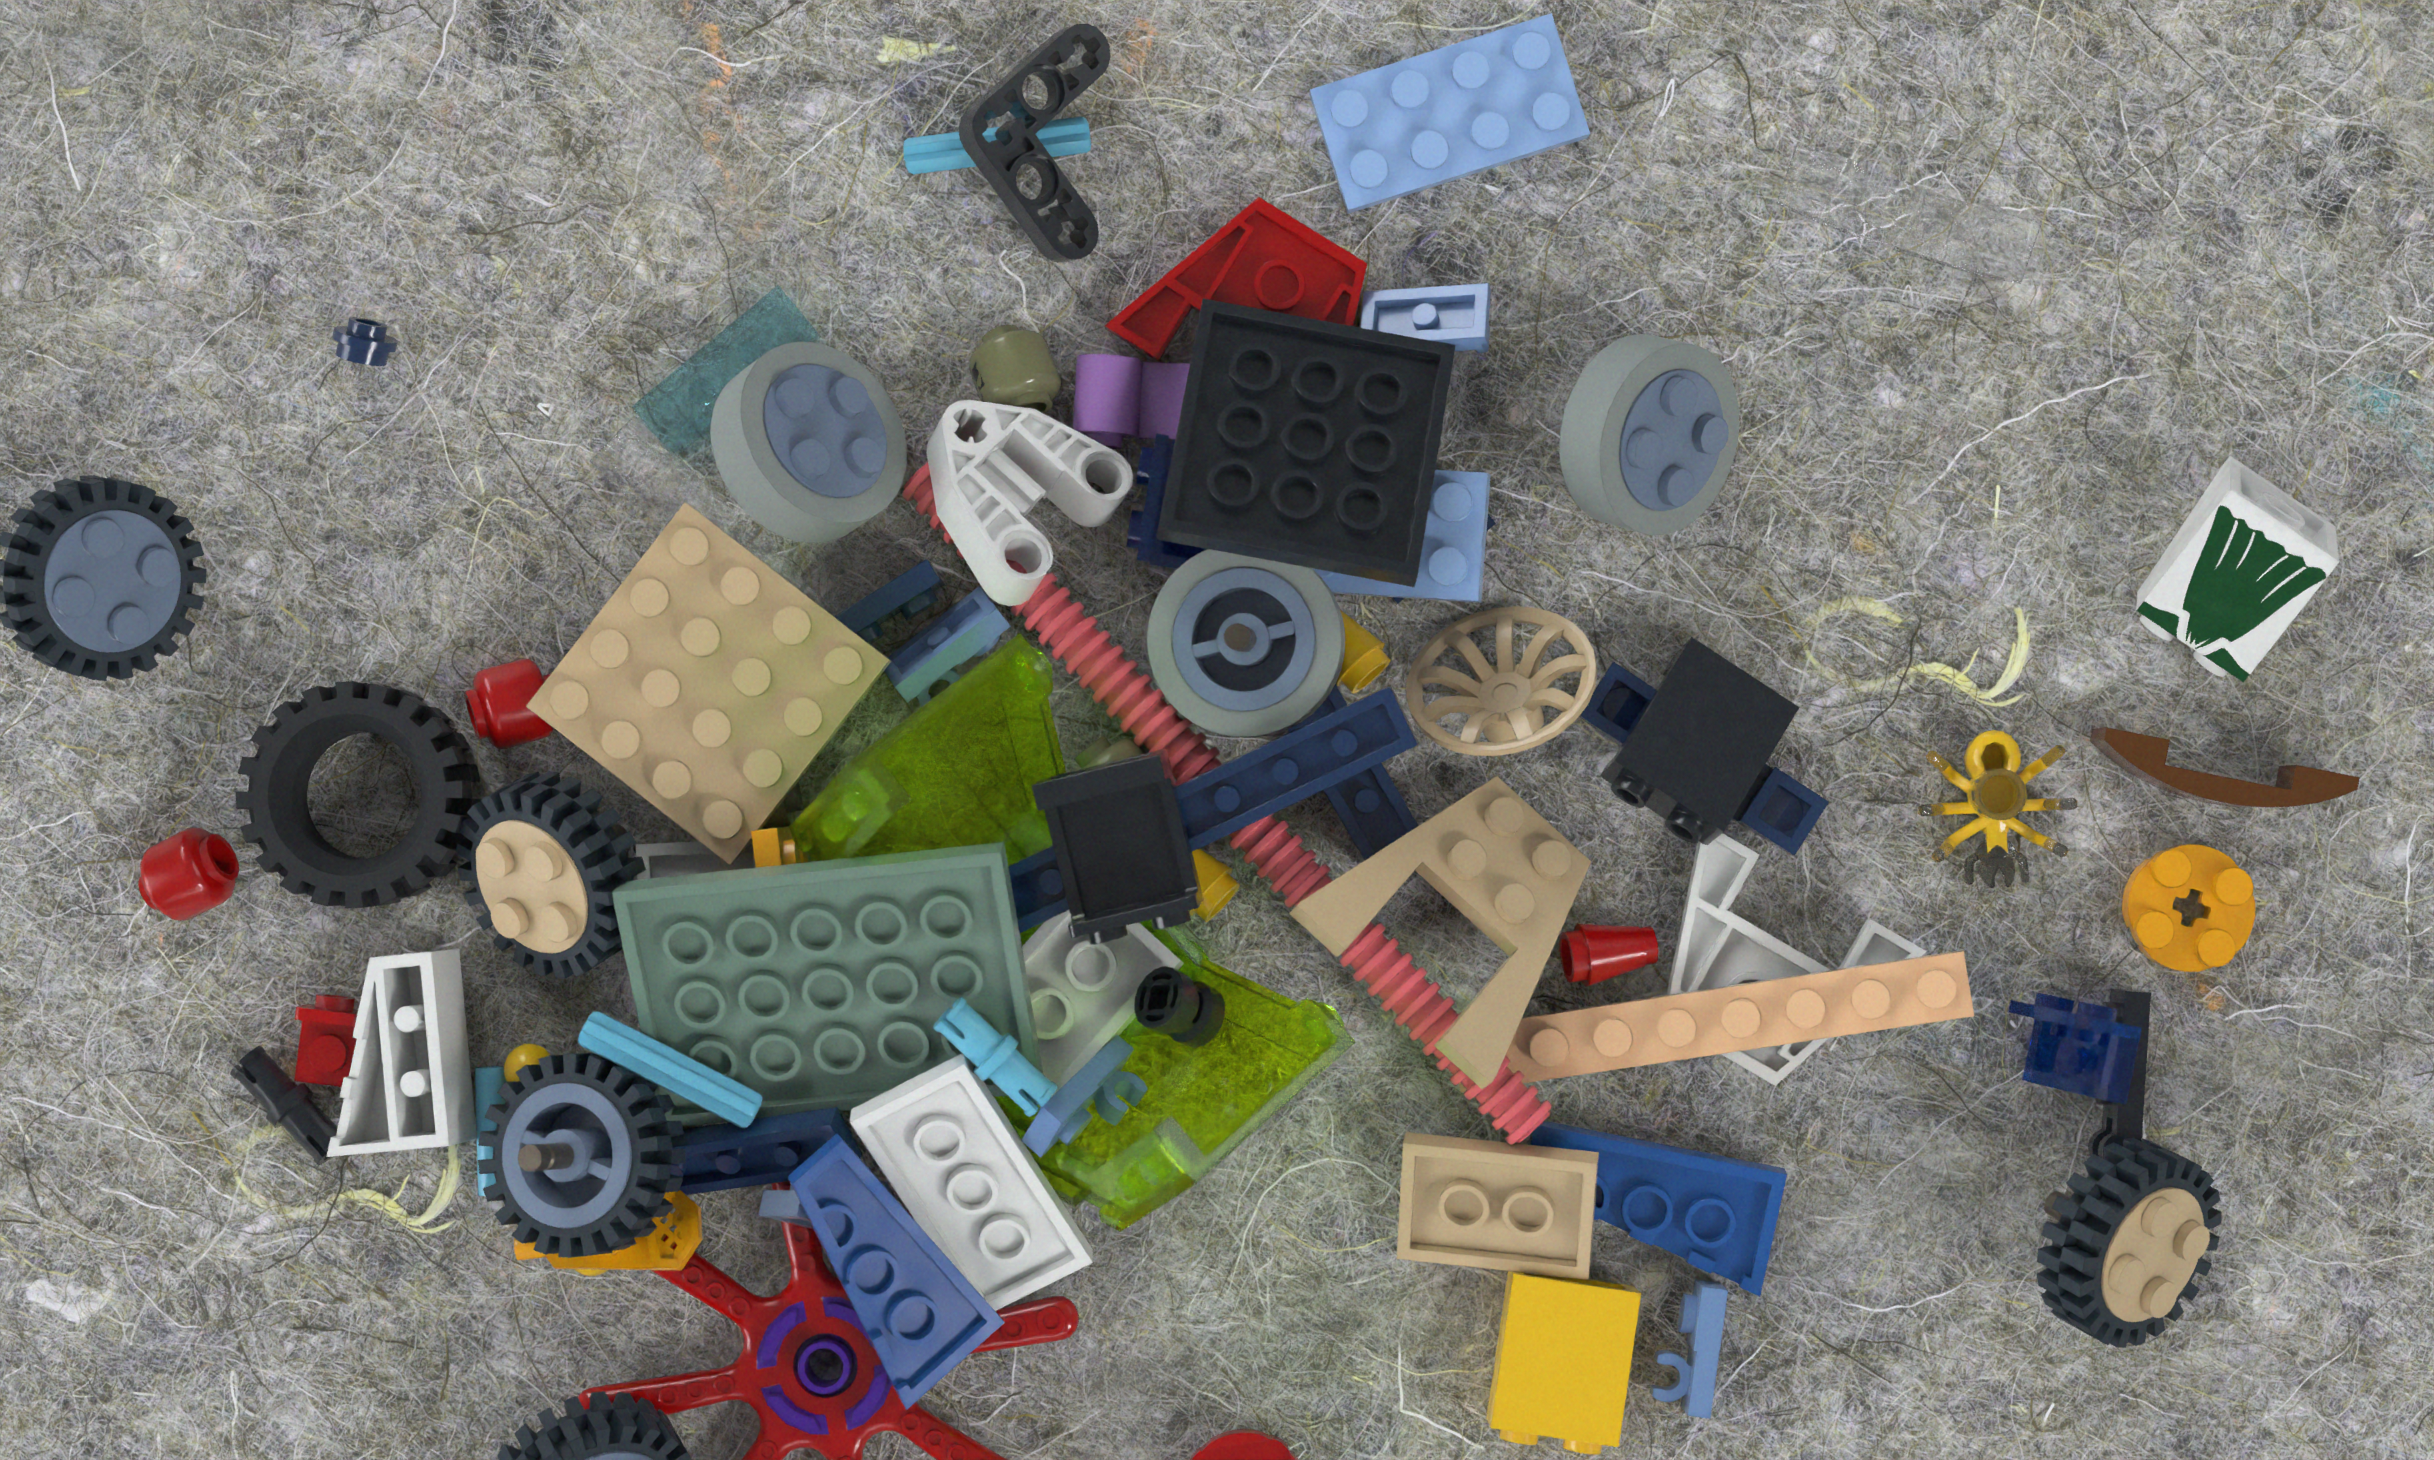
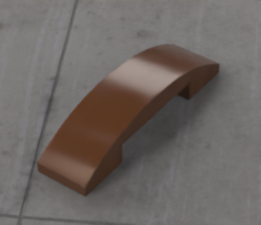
M2108 727L2092 729L2090 742L2107 758L2142 781L2181 797L2209 804L2246 808L2308 805L2338 798L2358 790L2360 777L2316 768L2284 765L2279 766L2274 787L2165 765L2169 739Z

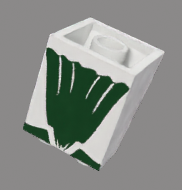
M2229 456L2138 590L2136 611L2142 614L2140 621L2158 637L2166 641H2171L2176 637L2195 650L2193 653L2194 658L2213 674L2224 677L2228 672L2244 682L2340 562L2336 526Z

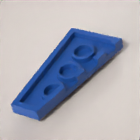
M1543 1121L1530 1134L1528 1145L1599 1152L1594 1220H1603L1628 1232L1629 1236L1643 1243L1661 1247L1686 1259L1687 1263L1710 1274L1714 1272L1738 1283L1740 1288L1760 1297L1787 1178L1785 1168L1549 1121Z
M838 1133L788 1176L900 1401L906 1410L909 1409L1005 1322Z

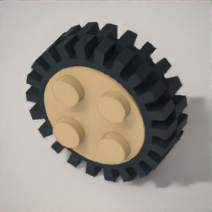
M538 771L529 773L482 798V801L471 807L467 812L471 817L462 821L459 830L466 838L457 842L456 855L470 861L457 868L460 881H473L475 884L473 889L464 893L469 906L482 903L487 912L476 920L483 930L494 925L499 932L493 943L501 951L516 945L513 961L522 967L534 961V973L547 976L554 971L556 979H566L573 974L577 977L586 973L623 950L611 892L627 881L635 880L633 877L646 870L642 856L628 858L625 850L636 844V841L630 830L627 832L623 826L616 824L622 819L613 807L602 814L597 811L603 796L593 788L580 795L582 781L571 776L561 781L559 772L548 771L540 776Z
M2135 1138L2124 1139L2123 1146L2115 1142L2105 1146L2104 1159L2095 1154L2089 1157L2084 1162L2088 1173L2087 1178L2075 1172L2066 1182L2074 1192L2072 1197L2059 1191H2054L2047 1197L2044 1204L2045 1213L2056 1218L2059 1222H2045L2041 1235L2053 1242L2050 1246L2038 1248L2037 1262L2047 1267L2037 1273L2038 1286L2046 1289L2041 1297L2045 1305L2052 1308L2051 1313L2106 1345L2111 1344L2117 1348H2126L2127 1342L2135 1346L2145 1343L2146 1332L2156 1337L2165 1331L2164 1316L2176 1321L2183 1314L2184 1311L2178 1300L2181 1296H2184L2193 1301L2200 1289L2192 1284L2191 1281L2196 1272L2204 1276L2208 1275L2212 1263L2203 1259L2202 1256L2205 1251L2217 1250L2220 1237L2209 1232V1229L2221 1225L2222 1212L2213 1208L2215 1204L2221 1201L2219 1192L2210 1186L2214 1180L2208 1172L2202 1170V1166L2150 1140L2142 1139V1141H2139Z

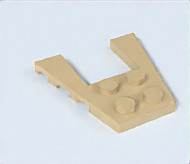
M1496 776L1311 894L1294 907L1289 914L1338 957L1349 947L1414 871L1422 876L1509 956L1434 1045L1481 1089H1484L1496 1078L1591 861L1505 782Z

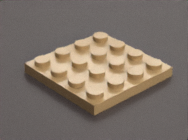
M685 502L526 707L729 865H734L752 842L751 831L762 829L891 663V660Z

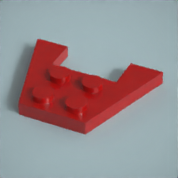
M1258 197L1104 325L1107 331L1159 362L1191 309L1200 313L1203 298L1353 326L1367 263Z

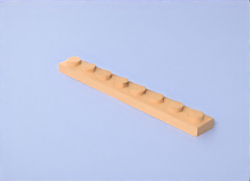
M1960 950L1522 1017L1506 1053V1056L1511 1061L1507 1067L1513 1073L1520 1070L1524 1074L1521 1082L1529 1083L1973 1017L1974 1010L1964 951ZM1459 1083L1460 1093L1465 1092L1467 1089Z

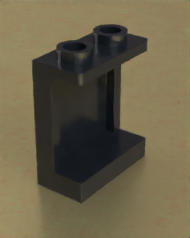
M1691 637L1672 658L1663 673L1665 677L1615 757L1602 771L1601 777L1612 784V792L1625 803L1637 808L1646 806L1666 819L1665 826L1677 837L1690 843L1701 842L1702 844L1709 845L1727 828L1800 707Z
M1166 748L1041 778L1031 785L1038 811L1044 809L1071 915V922L1068 924L1071 938L1088 935L1091 945L1100 944L1127 936L1126 925L1151 920L1153 929L1156 930L1180 925L1191 920L1189 910L1198 908L1204 901Z

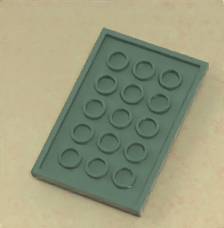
M1004 842L627 881L611 892L641 1033L759 1092L762 1096V1102L754 1119L837 1107L839 1111H849L961 1054L948 1039L933 1029V1025L949 1007L952 1009L953 1003L960 997L966 999L967 1004L999 1034L1004 1036L1009 1033L1018 1041L1016 1049L1044 1075ZM989 1078L983 1080L993 1097L1007 1095ZM660 1086L653 1092L655 1095H670L676 1106L665 1113L667 1121L681 1120L682 1126L729 1122Z

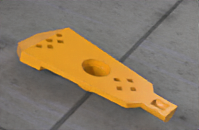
M681 1190L665 1193L663 1198L674 1205L667 1216L651 1219L657 1228L648 1236L634 1238L637 1244L626 1249L612 1251L613 1253L573 1258L558 1257L559 1253L545 1255L534 1250L536 1242L522 1244L516 1238H514V1253L518 1261L546 1257L555 1269L682 1271L702 1241L701 1207ZM667 1218L668 1220L663 1224V1220ZM668 1236L669 1238L664 1242L663 1239Z

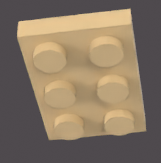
M1406 1132L1402 1149L1397 1259L1588 1280L1591 1268L1599 1152L1516 1143L1509 1145L1506 1142Z

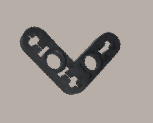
M1076 24L1054 33L971 105L961 117L958 128L960 141L970 158L1039 252L1048 260L1056 263L1074 261L1089 255L1097 244L1099 236L1098 223L1091 210L1035 134L1102 76L1108 68L1111 57L1110 45L1105 35L1097 27L1090 24ZM1082 43L1086 49V52L1081 57L1083 64L1068 68L1061 73L1055 65L1064 63L1075 52L1074 45ZM1029 74L1039 77L1047 88V101L1041 110L1032 108L1023 96V82ZM1009 111L1015 119L1006 121L996 130L995 137L997 140L987 142L983 136V133L988 128L986 121L1003 116ZM1023 164L1033 166L1041 177V191L1034 200L1026 198L1017 187V172ZM1057 200V205L1048 208L1051 214L1039 216V209L1045 208ZM1070 221L1075 228L1069 235L1071 243L1061 244L1058 238L1063 231L1061 223Z

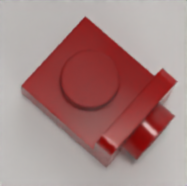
M316 994L315 1004L296 1006L294 1019L301 1020L302 1023L294 1081L342 1087L343 1078L348 1077L357 1040V1038H353L358 1010L354 1009L355 998Z

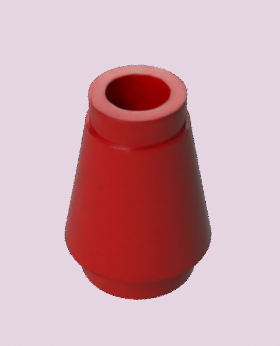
M1577 923L1574 931L1562 932L1560 935V959L1564 975L1569 983L1581 981L1585 987L1643 968L1645 965L1656 964L1658 961V943L1651 926L1638 927Z

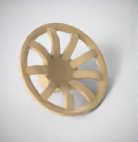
M1522 606L1500 607L1471 614L1437 633L1421 649L1412 663L1406 681V699L1412 718L1422 733L1436 744L1454 752L1473 756H1500L1536 747L1563 732L1577 720L1589 704L1596 688L1598 673L1594 649L1586 635L1573 622L1559 614L1540 608ZM1514 623L1534 624L1543 627L1532 638L1520 664H1515L1513 647ZM1496 625L1498 666L1491 668L1480 650L1466 635L1478 629ZM1564 637L1574 647L1577 654L1557 657L1539 670L1542 657L1549 645L1556 639ZM1448 646H1451L1459 652L1469 665L1475 679L1473 680L1464 673L1446 666L1431 665ZM1582 672L1580 686L1575 697L1558 689L1548 688L1553 680L1564 673ZM1440 683L1455 689L1461 695L1442 697L1425 708L1423 685ZM1542 706H1552L1563 712L1550 724L1542 728L1544 723ZM1464 712L1471 715L1462 730L1460 738L1446 732L1435 723L1449 713ZM1483 732L1484 736L1491 742H1478L1481 733Z

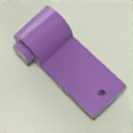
M1108 354L1078 355L1073 429L1110 449H1122L1123 438L1175 440L1190 364L1142 362L1134 357Z

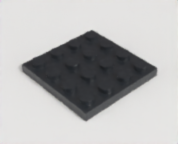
M1203 298L1160 516L1157 540L1415 587L1456 345Z

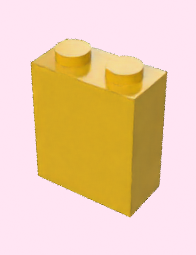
M1508 1271L1486 1416L1490 1428L1500 1429V1439L1518 1444L1536 1445L1538 1443V1436L1564 1439L1563 1448L1566 1450L1594 1455L1601 1454L1602 1445L1619 1448L1641 1293L1635 1286L1593 1279L1584 1280Z

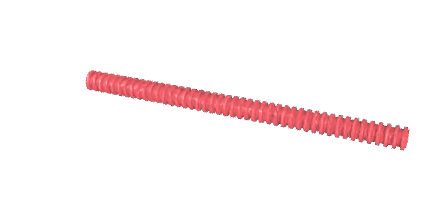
M927 462L907 481L902 496L906 501L915 500L918 503L916 506L918 514L920 516L928 514L931 517L929 525L933 530L941 528L945 532L943 540L948 545L953 544L954 541L936 512ZM957 549L956 554L961 559H964L959 549ZM1006 560L1008 565L1015 571L1027 573L1018 562ZM1052 572L1044 576L1029 600L1021 605L1011 607V613L1015 617L1023 615L1027 619L1024 627L1028 631L1036 629L1040 633L1038 642L1042 646L1050 644L1054 648L1051 656L1055 660L1063 658L1067 662L1065 666L1066 672L1069 675L1077 673L1081 677L1078 683L1081 688L1087 689L1090 687L1095 692L1092 696L1095 703L1104 702L1108 706L1106 714L1110 718L1117 716L1122 721L1119 728L1124 733L1131 731L1136 736L1133 742L1138 747L1145 745L1149 752L1166 748L1172 774L1177 780L1175 786L1223 764L1218 759L1221 753L1217 747L1209 749L1204 744L1207 739L1205 734L1200 732L1196 735L1190 729L1193 726V722L1187 718L1182 720L1177 715L1179 711L1172 704L1168 705L1163 700L1165 696L1161 689L1154 691L1150 686L1152 678L1148 674L1139 675L1136 671L1139 664L1134 659L1127 662L1123 658L1125 649L1121 645L1113 647L1109 643L1111 634L1107 630L1100 633L1095 628L1098 620L1094 616L1086 618L1082 614L1084 610L1083 604L1080 601L1072 603L1068 599L1071 592L1067 587L1059 589L1055 585L1057 577ZM1274 813L1229 834L1232 838L1229 846L1233 850L1240 847L1246 853L1242 858L1246 864L1254 862L1259 867L1256 872L1258 877L1263 879L1267 876L1273 882L1270 889L1274 894L1281 891L1287 897L1284 904L1288 908L1296 907L1302 900L1333 881L1327 875L1331 870L1328 865L1323 864L1319 866L1314 861L1317 854L1312 849L1306 852L1300 846L1303 839L1298 834L1291 837L1286 831L1289 824L1285 820L1278 823L1273 817ZM1370 921L1341 954L1342 958L1339 960V963L1343 967L1350 964L1356 971L1352 977L1357 982L1364 979L1370 986L1366 992L1371 997L1378 994L1383 999L1380 1007L1385 1012L1391 1008L1398 1015L1394 1022L1398 1026H1402L1405 1023L1411 1029L1408 1037L1412 1041L1419 1038L1425 1044L1422 1052L1426 1056L1433 1053L1439 1059L1436 1067L1440 1071L1447 1068L1453 1074L1449 1079L1454 1086L1461 1083L1467 1089L1463 1094L1467 1100L1475 1098L1480 1103L1477 1110L1481 1115L1489 1113L1494 1118L1491 1125L1495 1130L1503 1128L1508 1133L1505 1140L1509 1145L1515 1142L1519 1144L1550 1115L1552 1104L1548 1100L1541 1103L1535 1097L1538 1089L1534 1085L1527 1088L1521 1082L1524 1074L1520 1070L1513 1073L1507 1067L1511 1061L1506 1055L1496 1078L1491 1084L1481 1089L1434 1046L1462 1012L1458 1014L1452 1008L1455 1001L1450 996L1443 999L1438 993L1441 986L1436 981L1431 985L1424 978L1427 971L1423 967L1417 970L1410 962L1414 957L1409 952L1402 955L1396 947L1400 942L1395 937L1388 940L1382 934L1386 927L1381 922L1375 926Z

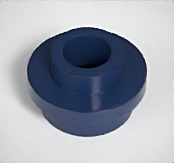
M350 317L348 326L334 327L332 338L338 342L336 356L351 362L371 366H386L388 355L390 352L396 351L398 340L386 335L388 327L386 324L358 317Z

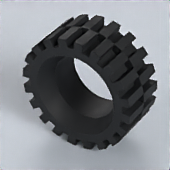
M355 681L335 682L336 686L334 687L316 686L301 692L304 697L301 701H285L272 711L278 718L272 727L259 725L250 741L259 745L255 757L242 756L238 774L250 777L248 792L235 791L236 809H249L251 824L240 826L246 843H258L263 851V854L255 858V860L266 873L278 872L284 877L279 885L292 894H307L312 896L310 902L327 907L364 908L399 903L401 902L400 899L405 897L418 896L432 888L429 882L436 877L447 876L458 864L452 857L456 853L457 842L466 838L459 832L461 823L470 817L467 812L471 807L481 801V799H472L471 783L480 782L477 764H468L465 758L464 751L470 749V746L463 733L453 732L447 725L451 719L442 710L436 707H429L422 702L424 698L409 691L398 690L385 685ZM371 732L389 739L409 757L418 775L421 798L416 820L401 842L383 854L364 859L340 852L320 835L309 813L307 791L314 766L328 748L348 736Z

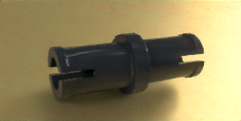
M262 1046L251 1050L239 1061L242 1067L239 1065L234 1066L230 1075L237 1079L268 1111L266 1119L274 1128L283 1126L312 1156L314 1162L318 1166L322 1165L331 1158L327 1157L330 1138L336 1136L338 1127L311 1100L313 1092L305 1083L297 1085L271 1059Z

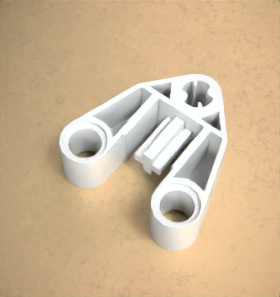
M974 400L957 401L947 408L927 444L926 453L937 515L986 594L997 603L1007 606L1021 605L1029 600L1052 565L1053 552L1050 543L1041 532L1024 518L1042 497L1044 499L1048 498L1077 524L1096 527L1110 520L1133 483L1131 466L1122 455L1031 408ZM1087 482L1096 483L1102 487L1106 494L1098 493ZM1006 560L1018 562L1027 573L1015 571L1008 565Z

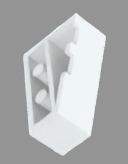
M459 948L370 957L353 1032V1038H357L352 1064L349 1076L343 1078L340 1098H344L336 1136L330 1138L327 1157L445 1147L477 1139Z

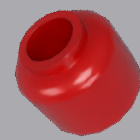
M527 658L478 671L473 679V689L464 691L466 707L477 739L488 738L494 747L508 749L550 736L554 728L527 708L526 705L551 673L542 676L538 665Z
M190 827L154 844L144 852L140 864L139 891L143 900L152 909L159 910L162 914L173 920H190L224 903L232 896L236 884L235 879L239 874V863L233 848L225 838L219 834H211L202 828Z

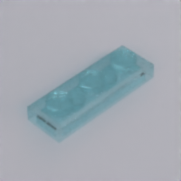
M777 285L636 402L632 408L668 452L676 458L711 429L712 413L716 400L723 388L733 377L777 346L790 342H816L821 336L779 285Z

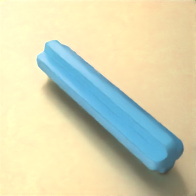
M1084 117L1051 120L1035 134L1051 157L1087 153L1091 149L1089 123ZM1000 127L987 128L983 133L987 142L997 140L995 132ZM959 132L912 137L904 141L905 166L911 174L977 167L965 151L959 138Z
M593 1011L589 1015L579 1034L577 1042L580 1046L741 1128H747L751 1124L761 1106L762 1096L759 1092L600 1011Z

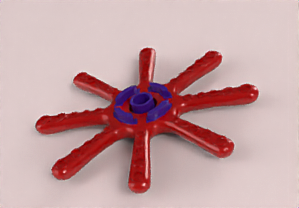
M790 1181L771 1183L772 1190H790ZM780 1221L790 1260L791 1277L788 1285L780 1293L771 1297H761L751 1293L696 1251L692 1254L682 1271L651 1270L733 1320L740 1327L744 1337V1347L740 1356L732 1364L715 1369L591 1387L582 1391L578 1396L585 1410L589 1409L590 1396L593 1392L605 1391L611 1404H613L617 1392L630 1393L636 1404L643 1397L652 1402L656 1411L661 1409L666 1416L728 1400H741L748 1403L757 1412L760 1420L758 1436L741 1460H783L790 1451L800 1447L815 1449L827 1460H863V1450L866 1442L873 1435L882 1431H894L905 1436L936 1460H1007L928 1412L917 1402L906 1410L839 1278L835 1277L827 1269L823 1259L822 1245L814 1229ZM666 1236L663 1241L665 1242L669 1237ZM1051 1296L998 1309L996 1312L1005 1323L970 1354L1065 1340L1071 1337L1077 1330L1079 1324L1077 1308L1070 1299L1064 1296ZM822 1348L836 1352L843 1362L842 1375L833 1380H825L818 1377L810 1365L811 1353Z

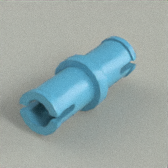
M963 997L958 998L953 1003V1008L949 1007L933 1025V1029L940 1032L975 1065L973 1073L982 1081L987 1078L992 1080L1024 1110V1114L1031 1117L1038 1111L1037 1105L1039 1104L1043 1107L1055 1093L1058 1085L1053 1081L1051 1082L1016 1049L1018 1041L1009 1033L1004 1036L999 1034L967 1004L966 999Z

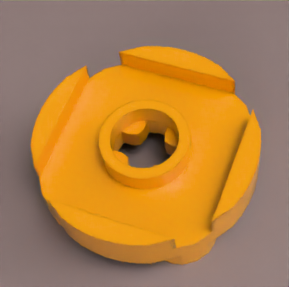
M2178 844L2165 848L2166 850L2159 851L2150 859L2144 860L2129 877L2122 899V915L2126 928H2130L2132 938L2139 945L2137 946L2139 950L2152 962L2177 971L2200 972L2229 963L2246 943L2255 920L2254 886L2247 872L2240 869L2232 858L2223 852L2208 846L2195 844ZM2191 889L2199 894L2198 903L2204 906V913L2202 918H2193L2190 926L2186 927L2181 924L2182 913L2173 909V902L2175 898H2187Z

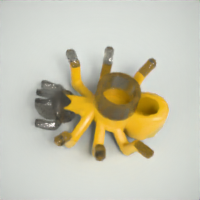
M1997 730L1981 732L1968 743L1963 756L1965 770L1971 778L1970 780L1954 770L1951 764L1936 751H1929L1925 755L1926 760L1937 768L1945 779L1967 794L1968 802L1921 804L1918 807V814L1921 816L1977 814L1979 816L1949 835L1942 845L1932 852L1931 857L1934 862L1944 860L1954 851L1957 845L1981 830L1985 834V839L1979 843L1976 851L1965 858L1964 861L1965 884H1973L1974 863L1980 860L1978 874L1981 881L1989 888L1995 887V876L1998 869L2002 874L2004 886L2010 887L2015 876L2014 859L2018 862L2020 880L2022 882H2029L2027 858L2024 854L2017 851L2015 845L2007 839L2009 828L2031 843L2059 857H2065L2069 852L2065 845L2037 832L2014 818V816L2022 811L2074 810L2078 807V801L2075 798L2027 799L2025 785L2035 775L2044 771L2065 754L2066 749L2062 745H2055L2041 758L2028 764L2017 775L2016 772L2021 763L2019 746L2012 736Z

